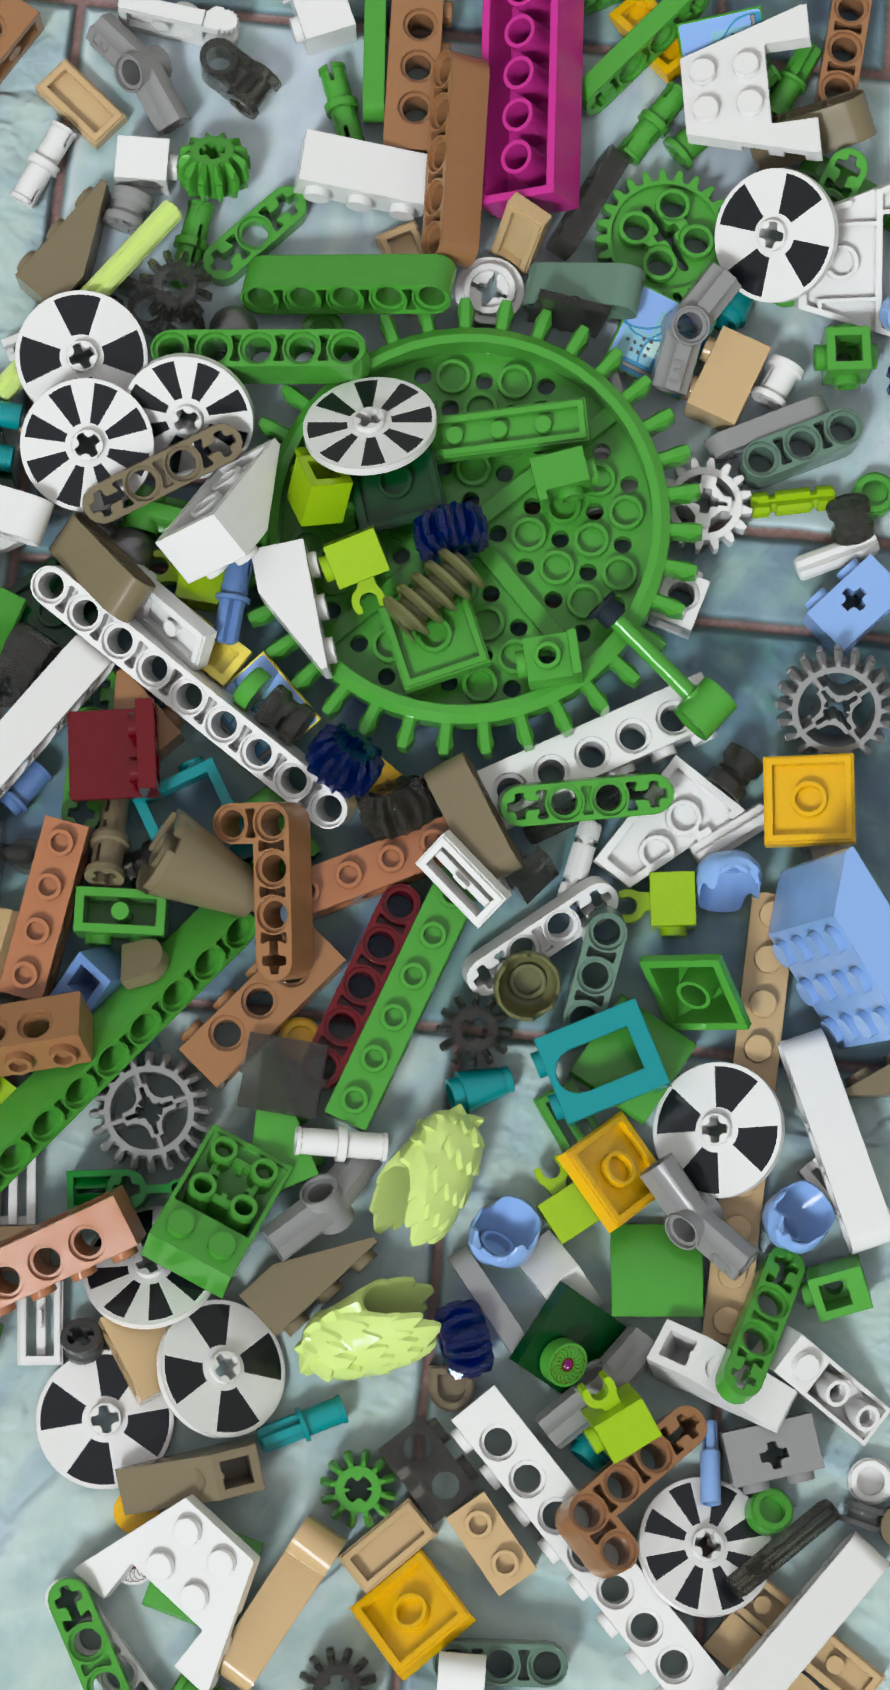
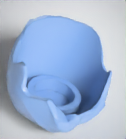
M732 849L709 853L698 863L695 869L696 905L712 912H736L741 909L749 894H752L755 899L759 898L760 886L763 880L759 863L750 854L741 850Z
M807 1180L792 1182L774 1193L766 1202L762 1211L763 1226L770 1241L775 1246L796 1254H803L816 1248L830 1230L835 1219L834 1208L825 1194L816 1185Z
M512 1195L503 1196L487 1208L482 1207L472 1220L468 1233L470 1250L474 1257L483 1264L504 1269L516 1268L525 1262L534 1251L540 1236L542 1220L534 1207L525 1200Z

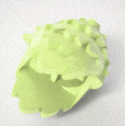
M458 1104L449 1110H436L424 1119H419L416 1122L415 1129L410 1138L389 1159L377 1177V1186L369 1211L373 1213V1228L377 1234L380 1235L390 1226L391 1229L396 1231L405 1223L406 1228L411 1227L410 1242L412 1246H419L427 1241L428 1244H435L447 1234L456 1222L461 1209L467 1204L474 1177L479 1173L485 1143L478 1127L485 1121L483 1117L467 1114L462 1104Z
M407 1276L390 1279L383 1278L360 1288L333 1306L314 1313V1316H312L302 1332L301 1340L294 1347V1350L299 1354V1372L305 1376L316 1374L327 1383L330 1380L348 1381L356 1380L362 1376L369 1378L375 1375L390 1374L391 1370L408 1366L422 1359L435 1348L437 1343L435 1337L440 1333L441 1329L440 1322L423 1319L424 1314L422 1312L428 1309L424 1302L435 1292L432 1285L416 1283L413 1277Z

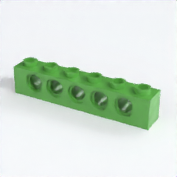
M441 865L440 868L476 904L477 899L467 889L462 888L453 878V874ZM434 883L424 900L324 1110L327 1116L358 1131L368 1132L468 922V918Z

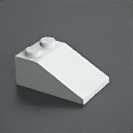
M276 438L238 456L232 462L214 470L155 542L188 584L204 576L211 580L221 574L229 564L235 562L238 566L243 565L259 551L256 544L268 530L280 450V443Z

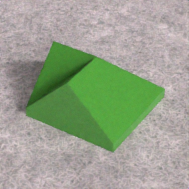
M722 954L641 956L638 962L667 1025L675 1030H749L752 1023Z

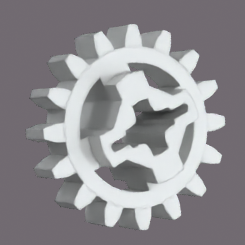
M711 457L706 467H700L697 459L693 458L690 461L688 471H685L681 466L674 468L673 473L676 480L665 477L667 486L670 487L700 480V499L708 500V507L710 508L708 513L700 512V505H698L700 500L690 504L670 506L671 522L682 523L678 516H684L688 522L702 524V541L692 542L695 555H699L702 545H708L712 554H717L720 541L729 548L733 546L735 538L732 532L743 535L747 526L740 519H749L752 514V508L743 505L750 500L752 496L751 491L739 490L745 479L743 475L732 479L729 476L731 465L727 463L721 470L715 469V460ZM716 483L721 485L730 497L724 496L716 486ZM729 520L723 528L708 533L709 528L717 522L726 523ZM678 541L677 548L682 549L687 542Z

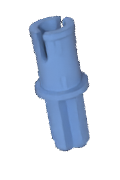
M252 559L240 566L234 562L225 569L221 591L216 593L215 596L219 600L214 627L217 631L215 642L224 645H234L239 640L245 605H250L251 601L247 596L253 569Z

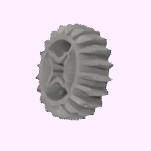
M838 643L833 647L834 656H826L823 646L816 647L817 660L812 661L805 653L800 655L799 659L803 670L792 665L787 667L786 673L792 681H779L778 690L785 696L775 699V707L784 711L777 716L778 725L789 726L784 732L786 741L800 738L796 745V750L800 754L813 747L812 755L827 752L829 754L854 753L855 756V749L860 748L864 754L870 755L872 747L868 740L871 739L876 743L882 744L885 741V735L879 728H890V716L886 714L890 713V698H888L890 697V683H882L888 677L886 668L882 667L873 670L876 664V659L873 655L865 657L861 663L858 662L860 659V649L857 647H853L850 650L848 657L843 656L842 645ZM827 674H847L859 680L856 682L852 679L847 683L837 684L831 681ZM813 683L819 699L810 707V713L802 717L798 709L799 701L807 686ZM870 691L873 696V705L867 719L859 726L853 710L862 702V696ZM827 694L838 703L843 701L845 716L836 707H828ZM827 725H834L839 727L845 734L829 735L813 728L816 727L819 730Z
M148 1050L145 1053V1065H140L136 1056L129 1063L131 1069L126 1072L123 1069L118 1074L119 1077L106 1086L109 1088L107 1094L105 1095L100 1092L94 1098L97 1102L104 1103L103 1109H92L89 1111V1116L94 1119H104V1124L92 1128V1133L94 1136H102L107 1133L110 1136L100 1145L103 1152L112 1150L116 1145L119 1147L113 1158L116 1164L120 1165L124 1162L129 1154L132 1156L129 1163L130 1170L138 1171L142 1159L147 1160L146 1167L148 1173L155 1174L157 1172L158 1159H162L166 1170L171 1171L175 1168L171 1155L177 1153L179 1158L186 1163L191 1158L183 1147L189 1142L194 1148L199 1149L202 1142L193 1137L195 1130L208 1133L211 1128L208 1124L198 1121L199 1115H211L213 1108L207 1105L198 1106V1101L206 1099L210 1096V1092L207 1088L193 1090L192 1087L198 1084L202 1077L198 1072H195L185 1079L183 1075L189 1066L185 1060H181L173 1070L170 1068L173 1058L170 1053L165 1052L160 1065H156L154 1052ZM156 1075L171 1079L180 1086L184 1093L174 1097L172 1095L163 1098L154 1095L151 1086H149L146 1076ZM133 1082L136 1093L134 1106L130 1110L123 1112L121 1116L115 1117V1107L121 1092ZM144 1091L147 1098L155 1106H164L162 1108V1115L157 1114L160 1117L156 1122L158 1134L155 1126L148 1119L138 1118L140 1116V1109L145 1110L142 1107L146 1103ZM188 1107L187 1120L182 1132L175 1140L169 1143L166 1132L168 1118L174 1113L179 1112L180 1109ZM145 1127L150 1133L156 1149H140L131 1146L124 1140L119 1131L126 1128Z

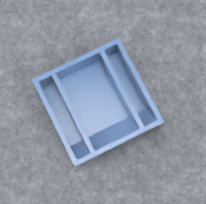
M854 846L786 868L779 874L768 932L769 937L774 943L772 950L775 957L784 967H789L798 982L796 984L798 994L807 1005L813 1006L821 1019L820 1028L829 1042L842 1049L890 1040V905Z

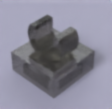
M515 844L524 867L506 876L514 892L528 904L559 875V872L550 856L539 846L527 856Z

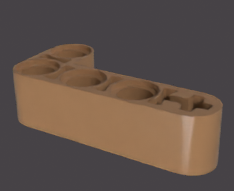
M251 802L222 805L213 816L212 826L216 837L226 844H253L257 969L261 976L274 982L303 978L310 972L314 961L309 814L305 807L295 802ZM281 813L285 820L282 832L278 826V819ZM241 815L244 819V829L242 833L239 830L238 821ZM282 859L286 865L284 877L281 876L279 870ZM283 905L285 906L287 911V919L285 923L282 921L280 915L281 908ZM282 935H286V940H282Z
M689 1405L680 1406L655 1422L662 1436L641 1448L648 1450L652 1454L655 1462L654 1469H650L643 1464L640 1455L641 1449L615 1465L610 1461L568 1497L556 1510L554 1519L559 1534L587 1569L595 1576L603 1579L612 1578L632 1568L636 1563L639 1554L638 1544L634 1536L617 1516L703 1441L707 1432V1423L703 1414L697 1408ZM681 1425L684 1431L681 1433L680 1438L670 1443L666 1437L671 1435ZM609 1477L616 1479L621 1485V1498L615 1497L610 1493L607 1484ZM575 1506L582 1507L589 1516L587 1528L577 1523L574 1517ZM605 1543H609L616 1548L619 1556L617 1565L610 1563L605 1557Z

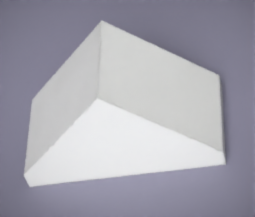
M547 1230L539 1236L534 1251L520 1267L544 1300H548L559 1281H561L596 1306L602 1305L604 1302L595 1288L553 1233Z

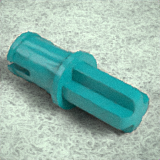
M336 1395L334 1398L300 1410L298 1406L294 1408L296 1413L257 1428L256 1435L261 1449L268 1453L304 1438L307 1442L312 1441L310 1436L337 1425L346 1424L349 1420L340 1396Z

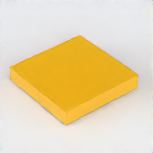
M854 753L763 757L764 845L766 848L857 845Z
M622 1110L556 1157L609 1233L619 1228L655 1200L640 1178V1173L657 1160Z
M422 1549L350 1607V1610L403 1681L476 1622V1619Z

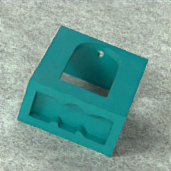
M636 998L534 1039L538 1050L530 1053L540 1079L548 1076L555 1093L547 1095L552 1110L557 1121L565 1118L570 1127L576 1126L578 1121L654 1091L657 1093L672 1086ZM628 1027L644 1066L643 1069L587 1092H569L561 1086L556 1068L563 1054L578 1046Z

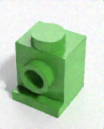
M582 445L529 458L542 513L551 511L550 502L558 500L559 504H571L580 501L585 497V493L592 492L591 486L600 484L594 457L585 459Z
M576 628L567 629V632L522 638L524 650L515 651L518 677H528L530 690L584 683ZM554 652L556 659L552 663L545 664L539 660L540 654Z
M849 1253L847 1257L805 1268L807 1281L801 1282V1292L807 1310L816 1308L820 1322L873 1308L870 1290L858 1253L854 1255ZM842 1281L841 1285L836 1289H830L825 1285Z

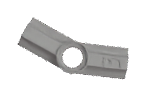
M112 13L101 15L89 27L85 38L90 42L89 45L114 68V75L119 86L126 92L136 93L159 136L169 134L186 124L191 117L169 79L172 73V64L167 52L160 46L152 45L147 47Z
M714 262L707 266L675 309L669 311L662 320V338L650 376L652 387L656 390L679 396H687L702 341L707 338L712 324L742 287L735 276ZM682 315L688 316L694 325L693 333L688 339L681 336L677 328L678 320Z
M672 1153L663 1156L640 1173V1178L668 1217L664 1224L665 1232L674 1245L687 1251L696 1248L732 1280L736 1281L755 1261L760 1251L724 1221V1212L720 1203L710 1194L697 1191Z
M346 1158L345 1162H335L326 1174L316 1175L309 1179L300 1190V1200L261 1228V1234L275 1254L284 1262L320 1234L333 1235L345 1230L352 1223L355 1215L351 1204L381 1167L382 1162L373 1159Z
M628 1325L600 1359H594L587 1363L585 1373L579 1381L571 1385L568 1390L534 1416L539 1426L560 1450L579 1436L583 1429L589 1426L581 1413V1410L588 1405L580 1397L577 1385L583 1383L591 1394L598 1393L603 1387V1381L599 1377L598 1372L604 1370L613 1379L617 1388L627 1382L633 1386L649 1367L646 1358L655 1343L649 1335L642 1332L638 1327Z

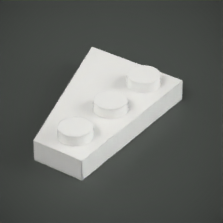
M677 755L672 757L660 773L673 786L674 798L670 807L658 814L626 817L593 859L596 865L627 889L647 877L649 872L656 871L687 850L695 841H701L713 833V830L746 811ZM653 782L642 797L648 799L650 804L654 805L656 804V797L663 795V789L655 786Z

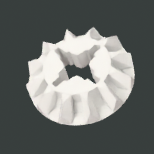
M497 257L476 259L469 268H463L457 277L455 300L459 306L461 298H470L475 311L474 322L477 325L482 323L491 324L495 327L497 310L502 300L512 302L514 315L522 306L524 296L522 277L512 264ZM494 277H496V292L502 295V297H492L485 307L482 301L483 293L477 289L479 287L487 288L489 283H492Z

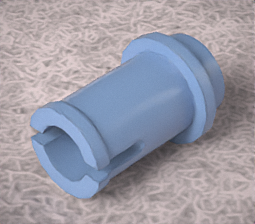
M34 760L0 799V804L14 817L20 812L26 813L28 811L26 806L53 777L43 766Z

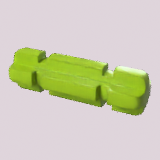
M830 484L815 486L814 490H810L809 487L775 490L773 495H768L767 491L752 493L749 500V507L752 508L751 516L753 518L769 517L770 513H775V516L810 513L812 508H816L817 512L834 509L836 505L835 490Z

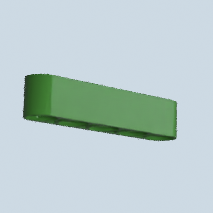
M441 254L261 255L251 259L248 264L240 301L249 311L262 315L437 314L446 311L451 304L457 267L449 257Z
M174 329L159 333L153 339L150 347L153 360L176 352L198 354L209 358L215 353L225 352V357L218 362L230 369L243 384H343L352 380L366 378L372 366L365 340L360 333L351 329ZM353 351L358 353L356 358L351 361L339 360L347 352ZM261 352L270 353L268 358L263 361H252L255 355ZM304 352L314 353L312 358L307 361H296V358Z

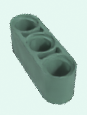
M535 262L530 264L521 308L523 311L534 316H538L542 309H546L552 312V318L634 319L638 315L646 273L643 269L626 263Z
M840 408L754 440L746 446L742 453L738 473L745 478L743 481L745 485L750 488L761 489L850 455L858 445L864 428L862 419L853 410ZM837 425L844 426L850 431L852 438L847 441L837 440L831 434L830 428ZM793 441H803L810 447L811 454L804 457L797 456L791 451L789 444ZM756 456L763 457L768 460L771 469L767 472H756L751 468L748 460Z
M611 906L595 908L589 913L585 921L562 1006L564 1026L573 1023L570 1015L579 1006H588L595 1011V1014L608 1009L628 931L622 914ZM603 919H612L619 925L616 935L608 940L600 939L593 933L595 925ZM593 962L601 963L607 968L605 977L596 983L588 982L582 977L584 967Z
M455 1638L441 1650L457 1649L463 1653L487 1655V1658L497 1650H503L511 1654L513 1666L505 1674L498 1675L492 1673L486 1664L485 1686L548 1688L561 1683L568 1670L567 1657L558 1644L548 1640ZM545 1651L553 1652L560 1661L557 1671L549 1676L540 1675L533 1668L536 1656ZM439 1652L433 1657V1669L436 1676H438Z

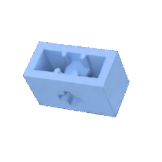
M872 554L868 555L861 563L856 558L851 560L836 575L840 582L830 592L823 587L804 605L809 611L806 613L802 623L833 655L835 644L842 645L844 656L890 613V573ZM856 597L860 604L857 608L852 607L847 611L843 607L845 600L851 601Z

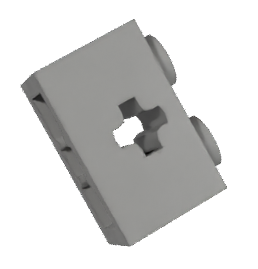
M811 1412L786 1416L778 1433L757 1424L718 1432L731 1487H742L744 1495L771 1489L770 1480L787 1477L788 1484L815 1479L814 1470L825 1468ZM771 1441L774 1447L782 1448L784 1455L777 1457V1466L772 1467L770 1462L761 1460L760 1457L761 1453H765L768 1450L767 1443Z

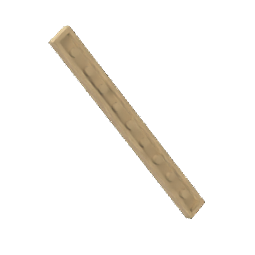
M760 892L757 899L751 894L739 995L752 1024L749 1030H735L732 1063L757 1073L775 1092L780 1056L777 1042H780L782 1038L789 967H784L775 957L772 950L774 943L768 935L776 894ZM727 1125L724 1126V1133H727ZM766 1178L755 1188L742 1195L726 1199H716L723 1209L724 1221L757 1249ZM757 1258L736 1281L728 1277L709 1260L701 1334L708 1336L718 1343H729L755 1276ZM744 1333V1342L747 1346L748 1333Z

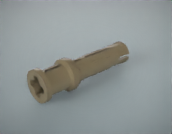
M132 799L103 800L99 827L90 837V847L93 849L91 863L86 866L84 871L85 880L95 887L118 888L125 881V871L122 869L124 855L128 853L131 845L126 828Z

